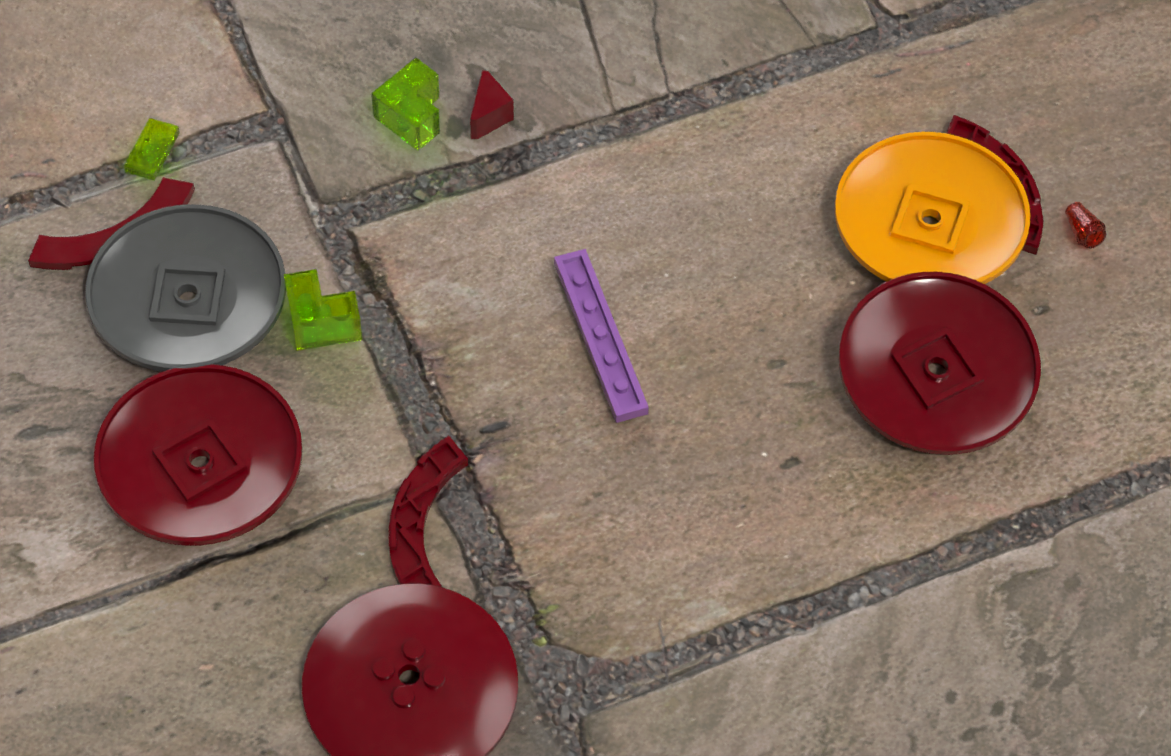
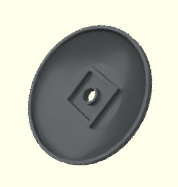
M200 204L175 205L141 215L125 224L108 238L94 257L90 266L85 289L86 303L92 324L105 344L115 353L136 365L161 372L172 368H193L210 364L225 365L253 349L273 328L280 316L286 297V274L283 260L272 239L248 218L215 206ZM185 292H194L197 294L191 300H182L179 298Z

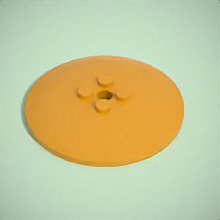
M912 132L889 137L873 144L849 164L843 173L836 192L835 219L840 236L853 257L868 271L886 282L911 273L936 271L962 275L986 284L1003 274L1020 255L1030 227V206L1024 187L1017 175L992 151L971 140L951 134ZM931 216L936 218L938 223L927 224L923 221V218Z

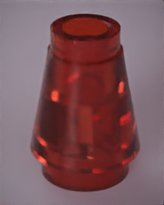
M1074 202L1067 207L1065 214L1077 243L1088 249L1099 246L1107 235L1105 224L1083 206L1081 202Z

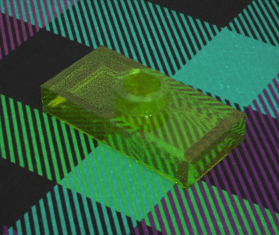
M149 118L124 164L125 173L155 181L180 134L179 126Z

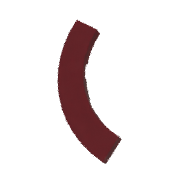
M953 115L946 134L971 140L992 151L1019 178L1030 206V227L1022 251L1037 255L1044 221L1040 193L1029 169L1006 143L1002 144L992 137L990 131L967 119Z
M163 177L158 188L145 205L127 219L107 229L91 234L69 237L39 235L28 260L30 267L47 270H72L74 266L92 264L94 257L108 238L128 222L157 209L188 204L195 191L194 183Z
M449 435L435 444L417 461L416 467L404 479L395 497L389 522V551L398 585L426 584L442 587L434 575L426 556L424 531L429 510L440 490L453 476L468 466V458Z

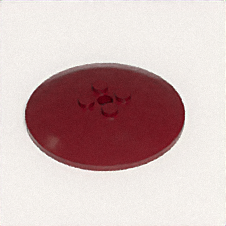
M936 271L911 273L894 278L876 287L857 304L850 314L839 346L838 362L842 384L848 398L860 416L872 428L889 440L906 448L929 454L957 455L970 453L986 448L1005 438L1015 430L1028 414L1040 383L1041 360L1038 345L1030 326L1022 314L1008 299L986 284L953 273ZM933 363L941 364L945 368L946 373L942 375L933 374L928 366Z
M186 365L157 373L143 380L115 403L104 419L97 435L94 448V470L99 489L109 508L122 522L136 532L151 539L174 545L201 546L215 544L239 537L255 529L283 505L294 488L300 473L303 451L301 432L294 412L287 401L277 390L261 378L249 372L224 365ZM203 456L209 459V462L202 467H196L191 464L196 457Z
M400 584L376 589L352 600L342 607L327 621L314 639L308 652L302 675V697L307 721L317 741L329 756H488L507 731L514 715L518 696L516 659L510 642L500 625L486 610L471 599L452 590L426 584ZM407 670L416 671L420 675L419 680L411 685L402 683L399 677Z

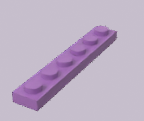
M586 249L554 257L555 268L616 423L648 415V404Z

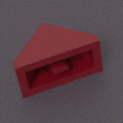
M482 70L470 118L471 139L476 140L514 120V100L491 73Z

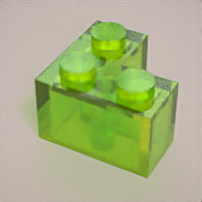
M414 58L373 91L371 96L373 117L419 151L440 134L439 109L432 105L440 98L439 74L418 58Z
M317 269L284 274L296 351L362 340L361 320L355 291L322 296Z

